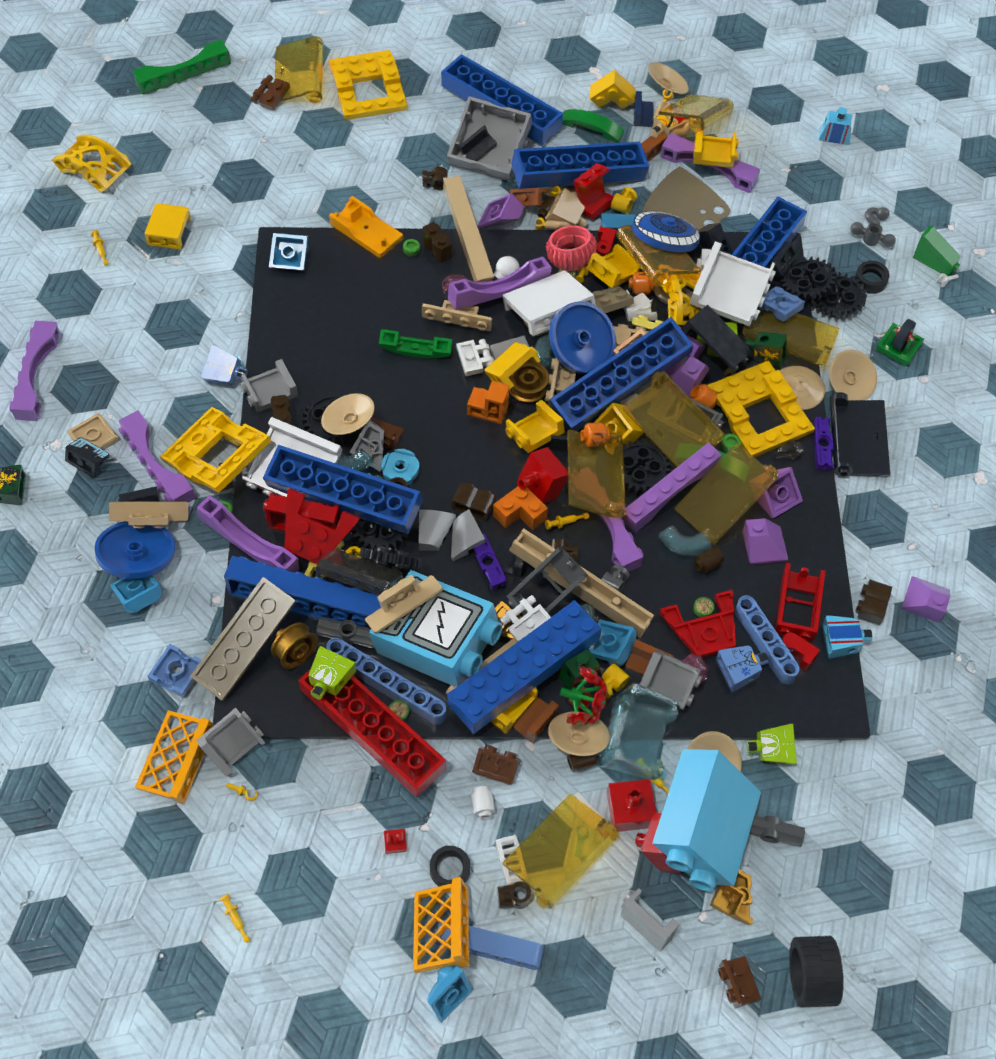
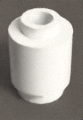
M487 786L474 788L471 795L474 816L479 817L481 820L491 818V815L495 813L492 792Z

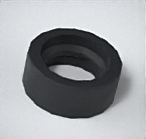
M865 261L859 265L854 280L859 279V284H864L863 289H866V293H880L885 289L889 280V270L880 262ZM866 272L877 274L882 281H868L862 274Z
M444 846L437 849L430 860V876L433 882L438 887L452 884V880L444 879L439 875L437 865L443 857L454 856L463 865V870L458 877H461L465 883L470 875V860L467 853L456 846Z

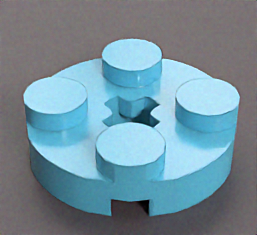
M396 449L391 454L387 453L381 463L385 480L401 477L407 482V485H410L419 473V461L413 452L406 449ZM403 464L404 469H397L396 466Z

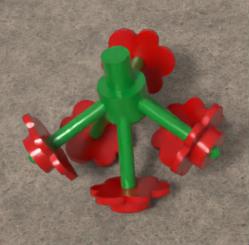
M583 666L580 667V674L584 679L577 688L572 687L571 690L561 688L559 694L569 698L568 702L573 705L575 714H569L566 720L568 724L573 726L594 724L600 718L601 710L606 704L607 685L605 681L601 680V677L593 669H586ZM589 682L591 684L594 683L595 687L585 688L584 685ZM596 691L594 698L591 697L589 692ZM590 702H592L593 708L591 711L588 709ZM582 708L586 713L579 712V709Z

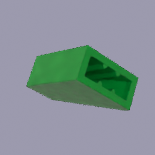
M930 225L921 235L913 258L940 274L950 276L952 272L956 273L959 269L961 256Z

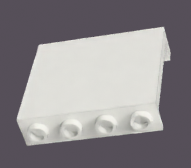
M715 241L689 304L702 309L709 305L716 314L750 326L752 320L756 321L760 310H757V307H762L765 299L762 296L763 293L767 294L770 284H768V280L772 281L776 271H773L775 263H772L770 269L720 251L721 243Z
M565 270L503 294L505 310L513 309L528 323L529 332L532 336L549 330L551 321L557 311L572 302L583 301L595 305L594 295Z
M271 417L268 422L270 428L267 435H269L272 441L256 456L247 477L243 476L242 479L246 482L247 487L253 490L257 488L264 490L263 493L267 496L273 493L274 495L287 497V493L268 487L263 480V476L278 445L336 464L343 450L340 445Z

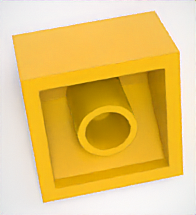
M612 403L594 422L603 423L609 428L610 439L603 446L608 455L616 453L617 448L622 449L623 444L629 446V441L634 443L645 432L626 406Z

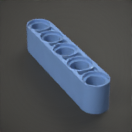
M747 595L740 597L735 608L737 618L759 651L767 655L768 664L779 681L787 685L792 684L799 672L798 663L756 601ZM774 654L780 655L781 658L776 657ZM785 670L791 671L792 674L786 673Z
M441 923L438 924L437 930L442 926ZM469 926V954L527 969H540L544 951L542 944ZM447 928L439 938L446 941L451 935V931ZM436 941V942L434 943V944H436V945H438V946H441V945H442V944H441L440 942H438V941Z

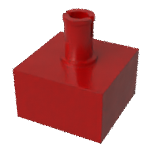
M546 447L530 453L518 477L517 485L521 490L528 488L544 504L558 498L570 473L550 449Z
M651 779L609 783L607 799L613 832L648 829L653 813L656 812Z
M654 812L647 833H638L636 835L641 837H635L636 846H642L641 852L659 871L682 874V871L669 867L666 864L667 856L652 844L662 813Z

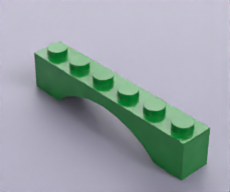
M220 39L206 44L199 54L183 63L172 66L147 65L133 70L134 80L142 95L228 65L231 63L230 54Z

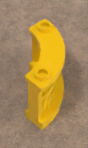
M88 134L78 135L76 137L77 141L68 150L51 160L62 173H81L83 179L93 185L99 192L110 187L132 165L127 155L121 153L106 141ZM94 151L100 153L101 163L97 161L84 162L83 154ZM114 161L121 167L117 172L112 170L116 169V164L112 163ZM107 173L112 176L108 181L106 180Z
M659 266L657 284L661 285L665 293H669L670 299L667 300L668 319L672 317L677 325H685L687 321L683 320V318L689 315V319H691L702 308L689 304L691 299L688 295L682 293L681 290L685 285L695 289L702 272L699 270H693V273L672 271L665 266Z

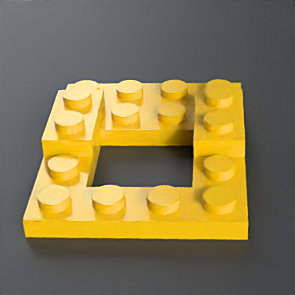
M391 50L329 59L330 70L335 79L338 98L345 120L408 110L400 75ZM382 79L387 97L357 102L353 88L354 83Z
M769 360L707 385L717 394L716 405L720 406L726 414L732 433L739 437L740 445L749 459L814 433L815 428L797 403L796 394L779 370L775 371ZM770 398L787 423L757 434L750 424V416L744 408Z
M211 407L160 458L163 462L172 466L180 475H184V477L198 485L202 483L219 493L272 440L269 435L247 424L240 426L234 423L226 414ZM221 438L240 446L218 468L201 460Z

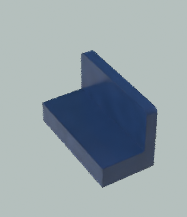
M636 91L633 126L653 127V102L642 101V91Z

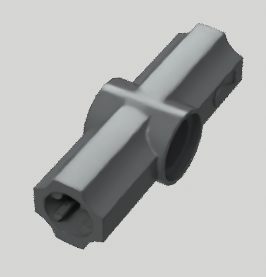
M325 617L319 619L317 635L339 638L350 645L358 644L375 648L369 634L371 628L358 626L351 620L341 622ZM346 631H352L351 634H344Z
M754 815L749 834L760 836L765 842H783L801 847L805 836V828L784 823L782 819L775 816L761 817Z

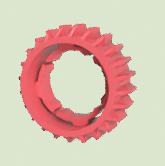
M581 226L562 227L553 232L546 243L547 257L550 262L557 268L566 271L586 267L591 255L596 253L597 250L595 237L586 228Z

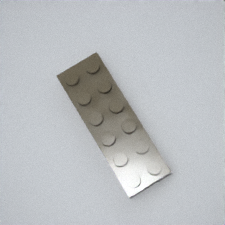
M620 286L593 292L595 305L604 313L634 304L633 297ZM523 319L524 324L528 327V323ZM547 330V331H545V332H542V333H540V334H537V336L542 335V334H545V333H548L549 330Z
M262 577L190 677L224 701L297 601L265 577Z

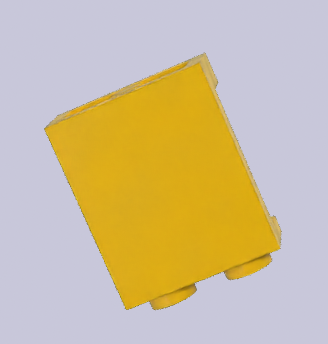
M697 128L693 164L733 168L734 161L738 159V151H735V149H738L739 139H736V132H733L732 138L703 136V128Z
M155 203L144 233L147 245L181 250V236L186 222L191 220L189 207Z
M617 244L614 246L612 253L601 257L597 253L592 254L586 269L613 288L629 281V278H633V274L639 272L642 262Z
M515 342L485 368L484 371L491 381L504 383L510 386V390L514 385L508 377L527 360L538 364L540 362V359L537 357L539 354L535 348Z
M543 400L536 403V412L514 424L510 419L506 420L507 428L505 431L508 437L513 438L517 445L528 453L551 441V435L559 436L565 433L563 419Z
M535 687L490 722L504 733H507L535 702L538 695L537 688Z

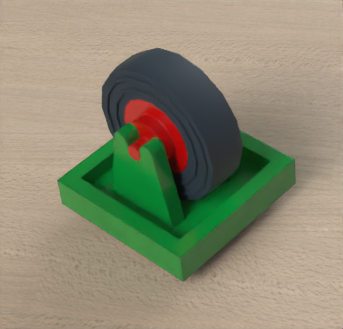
M907 319L902 326L892 323L875 350L908 366L923 344L924 338L913 333L916 322Z

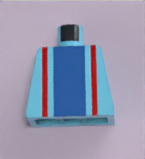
M843 107L838 108L837 112L829 111L820 127L819 141L849 145L852 115L848 114L847 110Z
M826 616L822 624L828 658L858 653L864 641H872L871 629L861 630L859 620L856 618Z

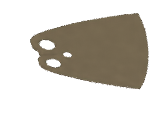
M679 166L669 173L654 189L645 203L642 212L657 211L674 214L688 221L699 230L704 227L703 222L707 219L712 220L714 223H720L723 218L729 215L730 208L709 186ZM716 206H720L724 209V212L716 214L713 209ZM703 209L706 211V213L702 214L700 213V210Z

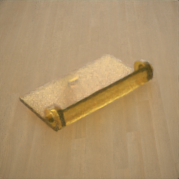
M312 36L276 46L275 79L278 78L289 82L291 86L280 102L301 96H306L307 100L312 103H318L322 100L323 40L320 37Z
M689 94L660 110L659 115L689 118L690 129L694 132H701L730 114L734 109V105L728 98Z
M624 225L616 233L619 241L656 287L663 286L671 274H700L701 272L686 252H670L655 248L640 240L634 234L632 225Z
M760 310L756 321L752 320L750 326L744 325L742 330L744 339L756 340L758 333L761 331L787 334V354L824 367L840 329L798 313L783 322L777 319L770 310Z
M665 371L656 372L651 378V385L622 408L676 467L707 443L714 447L725 436Z
M569 429L567 431L569 505L610 518L623 517L626 514L622 436L617 433H610V439L606 442L605 446L587 447L585 441H581L580 432Z
M736 443L674 509L712 544H715L779 478L776 475L778 471L772 465L763 466L742 446Z
M570 793L502 864L535 890L536 902L545 909L547 907L551 909L619 837V833L612 824Z

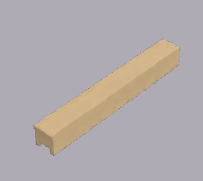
M461 177L443 178V190L473 281L490 282L494 279V275Z
M526 529L521 531V534L514 540L509 551L534 568H537L556 550ZM551 563L544 569V571L549 573V577L564 588L567 589L571 585ZM581 567L588 576L571 592L618 624L634 627L637 632L636 636L641 638L654 615Z

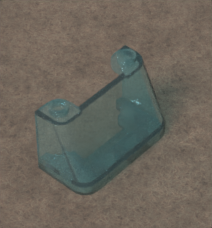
M636 683L623 690L618 695L614 704L608 727L610 740L607 747L602 750L599 765L608 770L656 780L660 778L664 772L662 760L658 759L666 725L677 717L678 710L676 708L678 702Z

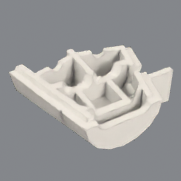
M644 293L633 297L634 304L623 307L628 321H633V317L638 318V315L649 318L648 321L657 320V312H651L652 300H649Z

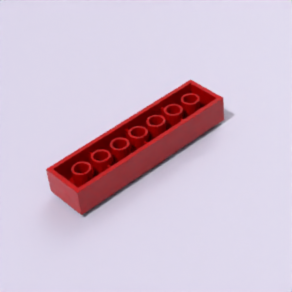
M310 670L298 680L300 690L416 798L446 770V759L354 676L350 678L337 695L325 692L321 700L314 698L310 694L314 688L309 681Z

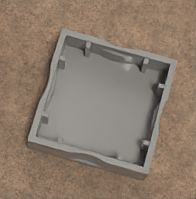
M469 96L461 116L460 126L454 135L447 154L449 164L511 182L514 176L511 165L514 150L524 148L533 123L531 114L512 108L499 107L491 102ZM485 125L488 133L497 142V145L478 161L467 159L466 155L461 154L459 145Z

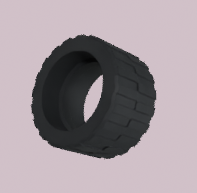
M832 936L794 937L792 939L789 950L790 979L794 998L801 1008L838 1006L841 1003L844 990L843 966L839 947Z

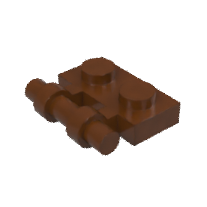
M268 75L266 78H263L260 87L255 89L250 100L256 103L259 99L261 107L274 111L291 86L289 82L278 78L272 83L273 77Z

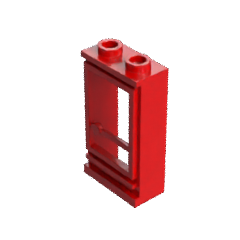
M270 493L268 500H265L263 510L266 511L265 520L268 521L269 529L285 532L286 496H274L273 493ZM304 500L299 512L301 515L336 529L340 520L338 505L330 507L328 504L325 506L323 503Z
M786 563L782 575L775 631L783 637L786 633L791 632L806 641H814L818 632L825 570H821L819 577L808 575L809 569L805 567L801 568L799 573L790 572V563ZM789 589L813 594L814 602L793 599L790 596L786 597V591ZM785 600L787 603L795 602L813 606L810 627L782 622Z

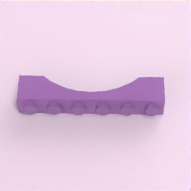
M670 133L662 145L660 157L673 163L693 162L694 142ZM739 160L734 161L733 168L706 165L721 172L731 181L735 188L747 193L752 191L760 173L759 168Z
M544 257L527 261L515 272L495 281L474 282L467 279L449 283L448 300L454 309L458 310L503 297V294L549 277L552 267Z
M35 320L34 326L30 329V340L26 343V355L22 358V369L18 372V384L14 387V398L9 406L15 420H38L41 404L34 392V376L41 361L49 352L57 347L60 336L57 322Z
M139 410L120 419V434L123 438L127 437L130 449L132 451L136 450L138 453L136 456L141 465H146L145 469L149 477L155 478L156 481L154 483L159 491L163 490L165 493L163 496L166 502L186 501L189 503L196 499L194 490L184 475L165 469L152 457L149 451L150 430L148 423Z
M707 443L623 510V521L635 533L638 532L677 493L691 483L707 477L721 465L722 455L710 443Z
M587 467L569 475L566 486L574 499L598 513L610 530L613 541L611 559L613 564L623 566L628 572L641 567L644 557L643 552L639 547H636L632 534L625 529L623 519L615 513L616 510L613 503H609L605 490L599 487L595 474L591 473Z
M209 495L196 508L199 519L256 561L264 562L268 566L276 568L283 567L287 571L294 573L300 569L298 558L285 548L269 543L253 533L222 503Z

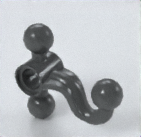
M872 207L865 211V218L869 223L867 228H864L860 222H854L850 226L851 233L854 235L863 234V241L869 246H875L878 244V241H882L884 246L892 247L896 242L894 235L882 234L883 228L880 225V220H886L890 215V211L886 207Z

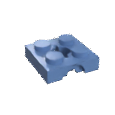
M776 286L769 290L767 294L762 295L765 297L763 305L757 308L762 311H772L777 319L784 322L802 310L805 301Z
M169 644L147 677L149 681L184 698L195 682L190 675L202 659L196 656L194 658L189 657L178 647ZM182 665V670L179 673L171 675L170 672L173 668Z

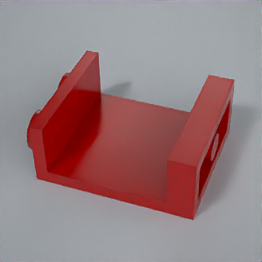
M597 163L574 180L577 197L581 204L584 205L581 215L594 219L611 206L614 196L605 193L602 176L610 171L608 167Z

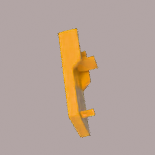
M354 196L349 198L345 208L340 213L335 212L329 215L330 225L380 259L403 240L402 233L378 218L370 207Z

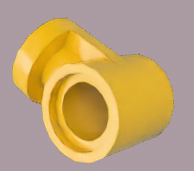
M625 187L621 194L616 193L611 203V209L623 214H629L634 201L637 199L635 190Z
M615 663L602 675V679L607 685L605 697L610 698L613 695L612 689L616 692L620 691L630 679V676Z

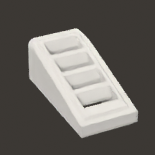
M512 835L497 839L495 846L506 884L511 885L519 881L528 880L517 836ZM513 845V847H511V848L502 849L503 847H507V846ZM512 853H515V854H516V856H513V857H509V858H505V857H504L505 855H508V854H512ZM518 861V865L507 867V864ZM521 871L520 874L509 876L510 872Z

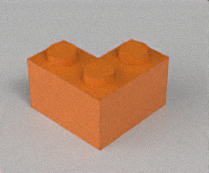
M492 381L488 391L483 388L474 387L467 403V415L502 424L509 406L510 386Z
M516 487L493 504V516L505 528L521 518L534 530L547 520L548 508L528 488L521 490L519 487Z

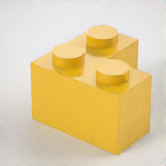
M613 70L590 85V100L599 108L613 101L623 110L635 102V87L616 70Z

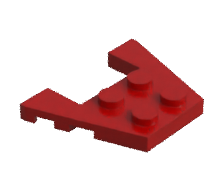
M288 488L284 548L290 553L322 565L361 517L343 511L338 525L334 529L299 514L306 494Z
M732 590L715 594L714 598L720 610V613L684 622L677 604L659 610L661 617L696 658L718 654L719 650L736 647Z

